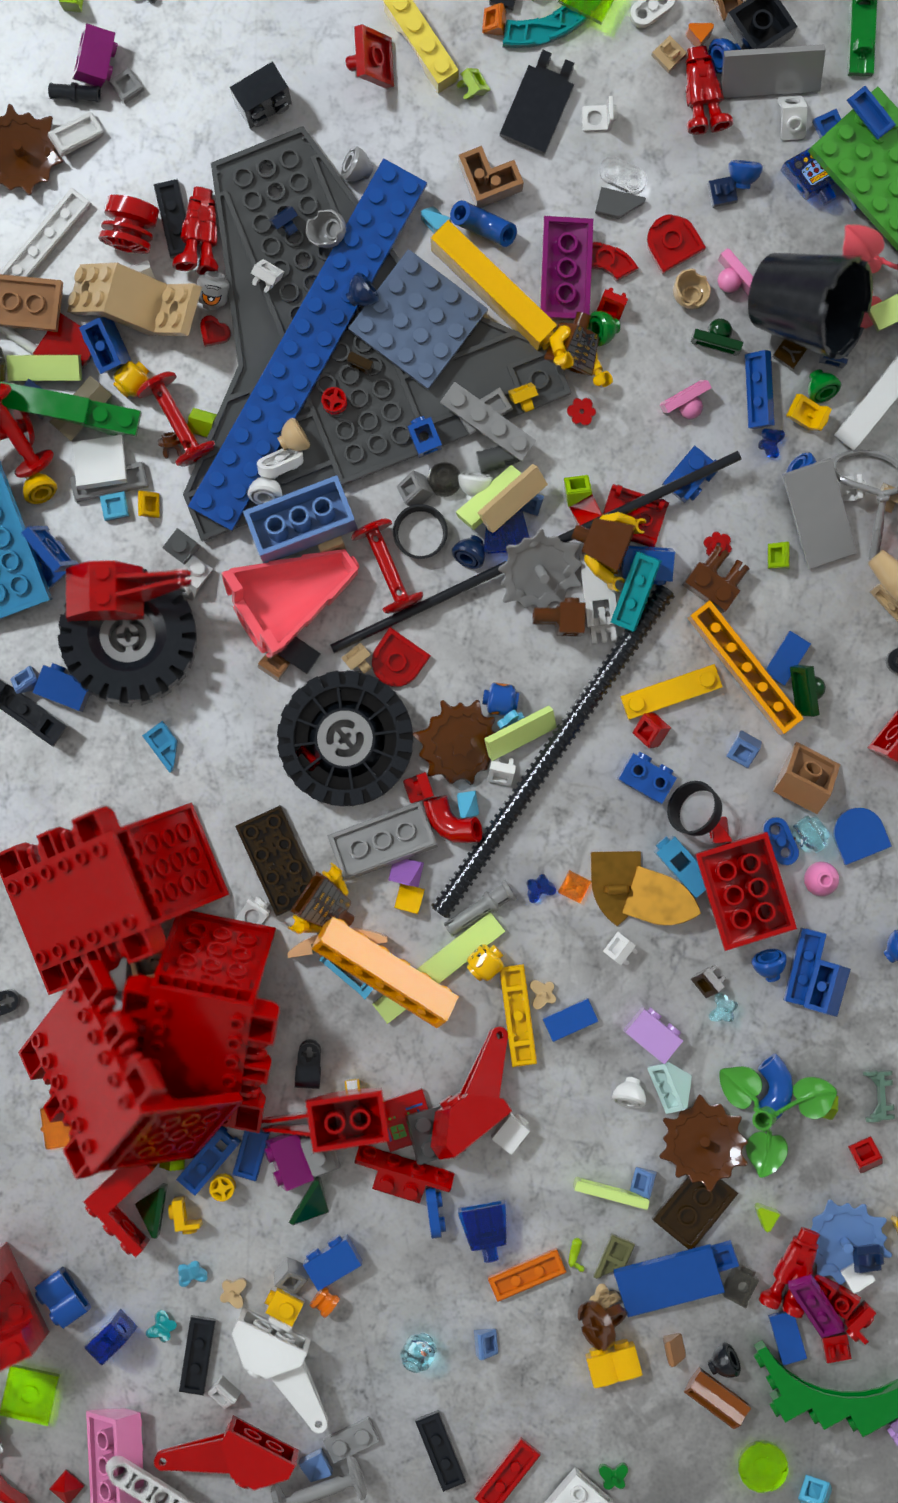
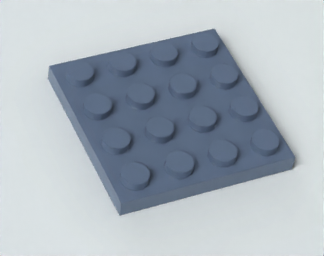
M408 249L378 288L379 302L365 306L348 330L429 390L486 315L488 308Z

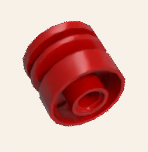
M117 194L109 195L104 213L112 220H104L101 223V227L104 230L99 232L98 239L104 244L123 252L148 254L151 249V245L148 242L153 240V235L145 229L156 227L159 209L153 204L136 197Z

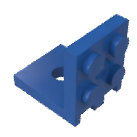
M28 526L21 534L34 548L50 590L66 576V568L77 565L78 562L69 557L64 551L66 548L60 541H56L49 533L50 529L48 526Z

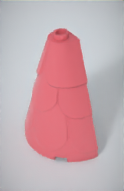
M346 549L303 554L297 558L235 567L222 572V579L227 595L230 596L232 594V603L234 604L232 607L247 635L262 654L268 652L266 656L271 658L278 652H281L304 627H307L326 605L330 606L358 575L359 564L354 556H350Z

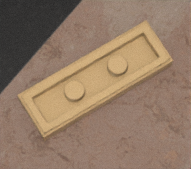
M532 464L477 513L487 529L494 533L548 484L539 468Z

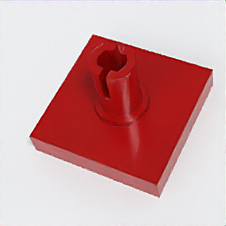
M363 24L354 26L356 54L346 57L348 70L352 72L357 70V77L385 89L394 87L392 37Z

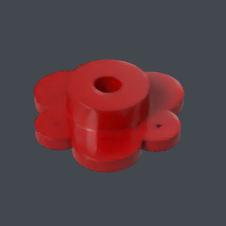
M576 398L573 400V405L567 408V414L572 417L574 424L581 423L586 426L591 423L596 410L592 408L593 402L591 399L584 398L581 401V399Z
M714 532L711 537L709 536L704 539L703 544L707 548L706 554L708 556L713 552L717 543L723 548L718 556L724 550L728 553L732 550L729 545L731 538L728 534L720 535L719 532Z

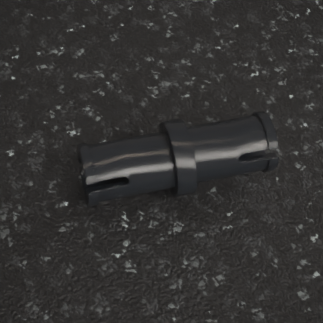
M72 82L71 85L49 83L48 96L50 97L49 99L71 100L72 103H78V101L99 103L101 89L100 86L79 85L78 82Z

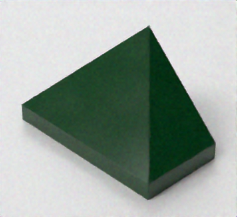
M315 1177L290 1217L289 1223L291 1225L329 1212L321 1177Z
M165 1183L135 1203L150 1236L155 1239L158 1238L161 1231L168 1186Z

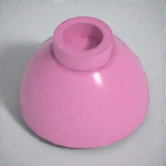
M816 862L810 865L805 872V886L816 896L830 895L838 887L839 874L833 865L827 862Z

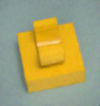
M530 382L508 391L511 401L514 404L520 402L524 412L534 409L531 398L537 396L538 393L533 383Z

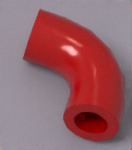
M447 795L432 797L423 801L428 820L432 828L441 837L453 843H473L481 840L482 826L477 817L466 819L456 817L450 809Z

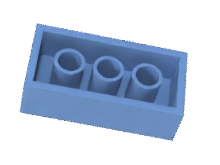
M337 475L243 511L263 563L282 559L358 529Z

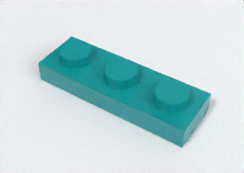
M636 552L610 623L633 632L636 631L662 560Z

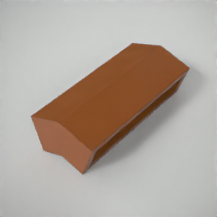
M700 1367L692 1375L684 1390V1393L732 1429L741 1426L746 1415L751 1410L749 1403Z

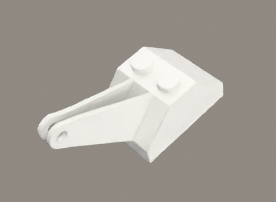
M243 1307L232 1332L243 1368L247 1369L248 1374L255 1378H271L311 1430L315 1433L324 1432L328 1425V1417L304 1360L311 1339L292 1330L291 1332H279L271 1327V1323L268 1322L267 1318Z

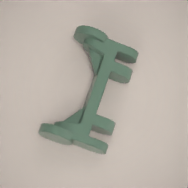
M863 1071V1075L871 1078L877 1086L878 1105L869 1117H865L866 1122L895 1119V1114L886 1113V1111L895 1110L894 1104H886L885 1086L893 1085V1080L885 1079L884 1076L892 1075V1071Z

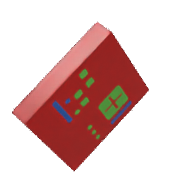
M422 1088L384 1100L389 1133L387 1145L390 1152L412 1145L405 1115L428 1109Z

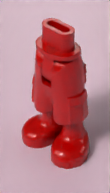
M707 46L687 49V86L685 93L687 105L693 109V117L686 125L688 133L694 135L707 133L709 126L704 114V104L709 109L710 130L712 133L731 127L733 125L732 116L728 113H722L719 104L724 100L722 86L717 79L712 57L707 52Z
M199 186L193 188V196L189 198L186 218L182 224L181 239L186 246L181 254L173 258V268L176 270L191 271L197 266V273L199 275H204L206 271L218 272L219 267L212 253V247L217 246L218 230L216 226L215 201L212 200L213 190ZM197 244H199V246L201 247V255L199 260L197 256Z
M801 1227L798 1236H793V1240L787 1247L783 1257L778 1261L773 1272L776 1280L770 1288L761 1292L759 1297L760 1303L771 1309H778L781 1304L782 1309L787 1314L796 1318L803 1317L804 1310L791 1291L788 1289L783 1300L782 1293L788 1281L811 1274L813 1276L812 1268L819 1248L817 1241L820 1234L818 1232Z

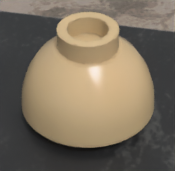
M291 417L284 424L281 436L277 438L280 445L285 451L287 449L294 451L309 449L310 442L299 422Z

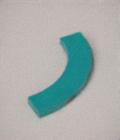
M569 0L552 14L540 19L506 20L502 47L529 48L551 43L565 37L586 22L603 0Z

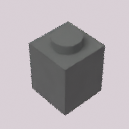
M177 528L162 548L185 565L201 546Z

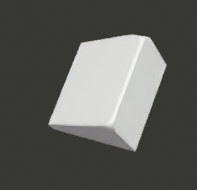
M854 1263L840 1270L853 1294L858 1293L876 1281L871 1272H854Z

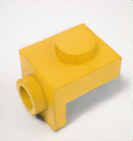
M796 394L786 417L807 430L821 431L827 424L832 409L828 406L818 405L803 394Z
M185 1196L174 1197L172 1204L168 1206L170 1220H174L175 1232L182 1231V1234L196 1233L197 1229H200L203 1224L202 1219L188 1220Z
M277 1288L276 1291L270 1290L264 1304L268 1305L265 1313L292 1327L304 1301L282 1291L280 1288Z

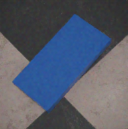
M711 1244L614 1269V1276L628 1317L725 1293Z

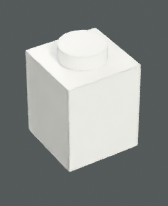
M509 1113L492 1133L491 1138L512 1155L530 1132V1128L527 1126L529 1121L519 1113H516V1115Z

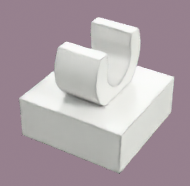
M262 259L252 269L251 274L255 276L252 285L256 286L261 279L266 283L264 292H268L272 289L273 285L281 280L285 271Z
M500 757L491 761L487 782L511 787L516 768L513 765V758H509L508 764L499 762Z
M619 932L615 934L603 950L605 954L620 965H629L630 962L626 958L631 952L634 954L638 953L635 949L636 945Z

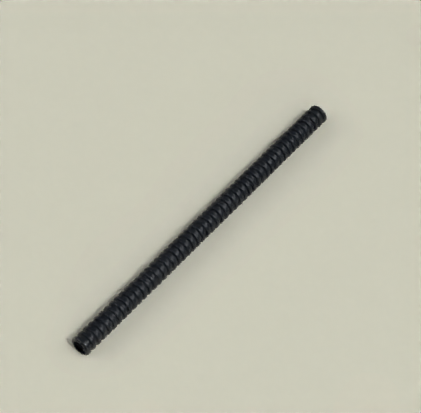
M656 585V590L651 591L650 594L652 596L647 599L636 631L633 632L625 629L624 636L621 635L619 637L621 640L619 642L616 641V647L611 648L610 651L612 653L610 655L607 654V660H603L601 663L603 666L597 668L598 673H594L593 680L588 681V687L585 686L583 688L585 690L584 693L581 692L579 694L580 698L575 700L576 704L574 706L571 705L570 708L572 710L570 712L567 711V717L561 720L563 723L557 725L558 730L552 732L553 737H549L548 744L545 743L543 745L545 747L544 750H540L539 757L536 756L534 758L536 761L530 764V770L527 769L525 771L527 774L525 776L522 775L521 782H517L518 787L516 789L513 788V794H509L508 801L503 802L504 807L499 808L500 812L494 815L496 817L494 821L491 820V825L489 827L486 826L485 829L487 831L485 834L482 833L481 840L477 842L476 846H472L473 851L468 852L467 859H463L464 864L458 866L459 871H455L454 878L451 877L449 879L451 882L449 885H445V891L442 890L440 892L442 895L436 898L437 902L432 903L431 906L436 912L445 918H450L451 915L449 913L451 911L454 912V906L460 904L459 899L464 898V892L469 891L468 886H472L473 879L476 880L478 878L476 875L478 872H482V866L485 867L487 865L485 862L491 859L490 855L495 854L496 851L494 849L500 847L499 842L504 841V835L509 834L508 829H512L514 827L512 825L513 822L518 821V815L521 816L523 814L521 812L522 809L527 808V802L530 803L532 801L530 798L536 795L535 791L540 790L541 787L539 785L541 783L544 784V778L549 777L548 772L554 770L553 765H557L558 758L563 757L562 752L567 751L566 747L572 744V738L575 739V734L577 732L580 733L581 730L579 728L581 726L584 727V721L590 718L588 715L594 713L593 708L598 707V701H602L603 694L606 695L608 693L607 688L612 687V681L615 682L617 680L615 677L621 674L620 670L626 667L624 664L626 662L629 663L630 656H634L635 653L633 651L639 649L638 644H642L643 637L648 636L647 631H651L652 624L655 625L657 623L656 619L661 617V611L664 612L666 610L665 606L670 604L669 600L674 599V593L663 585Z

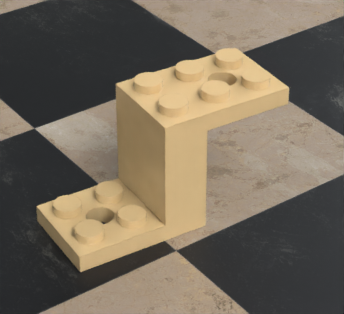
M119 263L80 264L75 272L73 291L68 297L69 306L67 312L73 315H100L149 336H189L202 287L194 283L166 284Z

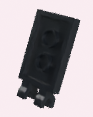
M542 50L536 68L528 65L499 134L502 138L542 155H545L574 88V84L568 81L575 64L565 59L560 74L547 68L551 61L552 53L546 50Z

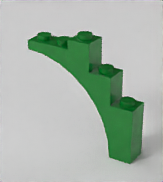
M763 1340L754 1344L757 1353L753 1355L760 1368L766 1366L769 1372L766 1378L774 1390L769 1393L773 1400L769 1405L776 1417L781 1415L785 1423L808 1410L814 1424L820 1423L824 1430L846 1418L853 1432L858 1430L861 1436L865 1437L898 1418V1379L883 1386L862 1391H838L822 1388L804 1381L787 1370L772 1355Z

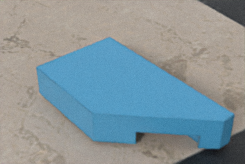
M161 721L142 736L168 772L171 773L174 771L178 740L164 721Z

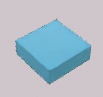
M124 491L100 496L104 521L130 517Z

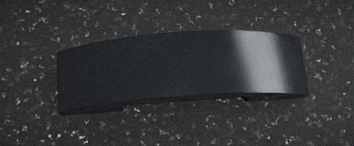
M0 679V709L54 747L68 726L23 693L17 694L11 685Z

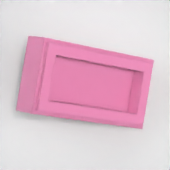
M727 248L718 258V261L725 268L718 275V285L721 290L727 293L735 292L741 287L749 296L753 276L733 252Z
M700 380L661 402L660 407L663 413H669L679 407L680 414L684 418L695 419L703 410V403L698 396L712 387L708 380Z

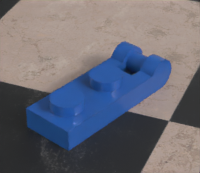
M224 1126L218 1129L176 1179L194 1196L241 1142L236 1136L233 1138L227 1133L228 1129ZM219 1140L227 1145L224 1151L216 1146Z

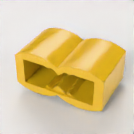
M628 1339L616 1341L614 1346L606 1351L602 1349L597 1350L592 1347L589 1349V1353L585 1354L594 1388L608 1386L643 1375L634 1342H628Z

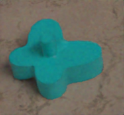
M159 1310L155 1314V1325L146 1330V1336L150 1339L160 1338L161 1342H167L170 1340V1332L177 1327L175 1321L169 1320L164 1310Z

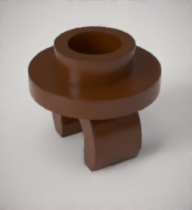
M167 432L162 434V438L158 440V446L163 447V456L165 458L169 457V448H175L178 456H181L182 446L176 433Z

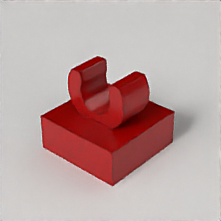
M614 288L605 289L597 311L606 312L614 319L620 320L628 301L626 293L619 295L613 292Z
M846 1332L821 1338L826 1363L852 1359Z

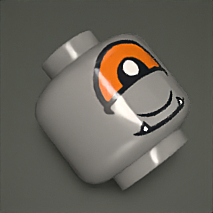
M206 271L204 275L198 278L197 285L202 287L198 302L203 304L204 309L217 310L218 307H222L227 303L230 284L224 274L217 271Z

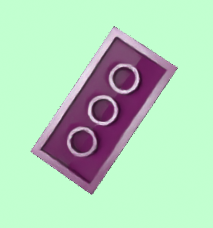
M543 217L540 309L551 319L574 320L576 312L590 315L594 221L592 218Z

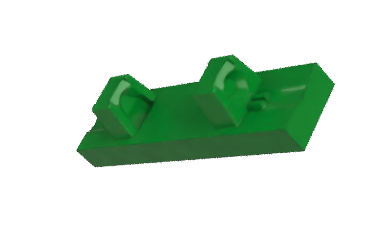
M851 0L848 76L872 77L874 74L877 0ZM861 1H865V2H870V5L859 4V3H860Z

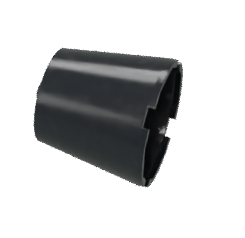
M771 253L762 260L753 276L748 296L749 318L752 324L761 330L825 357L836 360L848 355L857 344L864 330L863 327H860L864 314L870 313L873 296V277L870 265L859 256Z

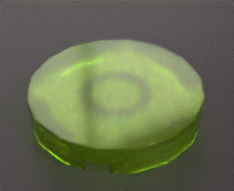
M758 1440L748 1444L741 1451L738 1458V1472L742 1482L749 1489L758 1493H765L764 1491L778 1489L784 1483L788 1475V1462L784 1452L776 1444Z

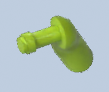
M574 1238L569 1254V1266H574L578 1271L583 1272L584 1266L576 1262L581 1250L582 1241L579 1238Z

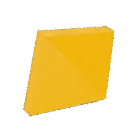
M138 491V516L160 518L159 493Z

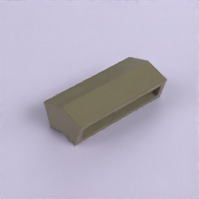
M91 375L73 394L106 403L112 396ZM55 418L49 421L70 441L84 427Z

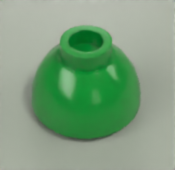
M594 311L590 315L591 318L587 329L598 334V346L611 342L615 334L620 331L619 320L614 319L610 314L603 311Z
M822 369L813 371L809 376L810 382L807 389L809 399L815 403H823L832 399L839 392L842 385L841 381L835 375L823 372Z

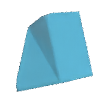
M429 207L421 211V220L434 234L448 219L451 221L450 217L442 215L435 207Z
M476 791L458 793L457 800L460 817L466 818L479 815Z
M806 1475L798 1500L800 1503H828L832 1486L829 1482Z

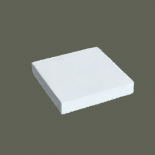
M122 435L73 442L75 478L78 490L127 483L124 439Z

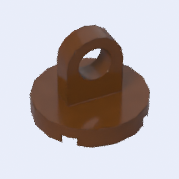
M593 1300L581 1304L578 1308V1320H582L584 1326L581 1329L587 1341L597 1350L602 1349L606 1351L612 1348L616 1342L615 1327L625 1319L627 1312L620 1304L613 1305L606 1310Z

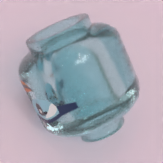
M807 815L793 826L795 829L792 833L793 838L804 852L808 853L814 850L817 854L828 846L826 840L829 838L830 833L818 817L810 818Z
M425 1333L410 1335L400 1352L403 1366L413 1373L426 1371L437 1354V1347L433 1339Z

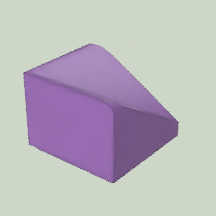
M407 858L392 864L389 881L419 887L424 863Z

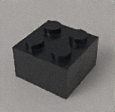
M746 0L729 11L724 22L742 50L777 48L791 39L798 27L780 0Z
M273 61L229 87L234 104L249 128L262 126L268 121V117L275 113L281 114L285 112L289 105L292 104L289 88Z

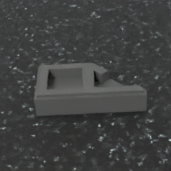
M601 187L595 213L620 219L628 214V212L643 205L646 198Z

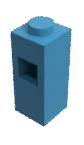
M665 836L655 845L658 849L654 853L691 892L693 897L697 898L706 890L697 861L675 836L671 838Z

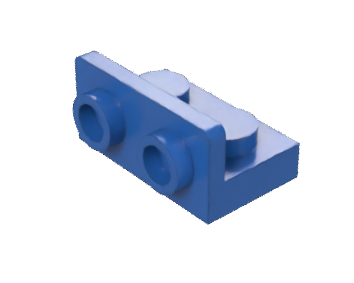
M694 445L662 485L664 486L714 461ZM717 472L673 492V494L684 504L689 498L694 501L702 491L699 487L704 480L710 482Z

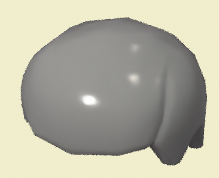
M332 209L319 210L317 216L313 219H308L306 224V235L309 242L321 248L335 247L342 241L346 233V223L342 215Z

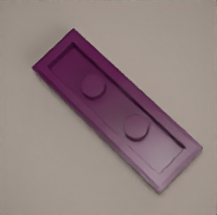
M812 1274L788 1281L789 1290L821 1338L845 1332L844 1323Z

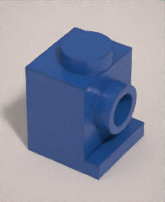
M425 416L418 417L411 421L412 425L407 426L419 458L442 449V443L431 417L425 419ZM421 433H427L429 438L426 441H422L419 438Z

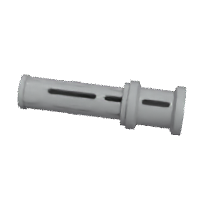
M505 880L501 882L502 885L491 892L486 891L482 895L483 898L444 922L446 929L452 937L491 911L497 912L499 907L512 899L514 901L517 899Z

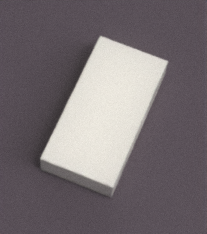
M92 111L48 132L49 139L61 157L104 136V130Z

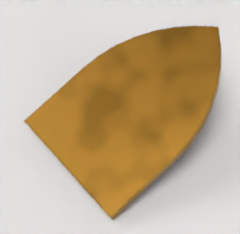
M641 851L591 852V884L595 901L602 913L616 926L629 916L623 914V910L638 866L641 867Z
M638 866L623 914L657 925H677L696 918L701 914V911L691 892L679 881L667 875Z

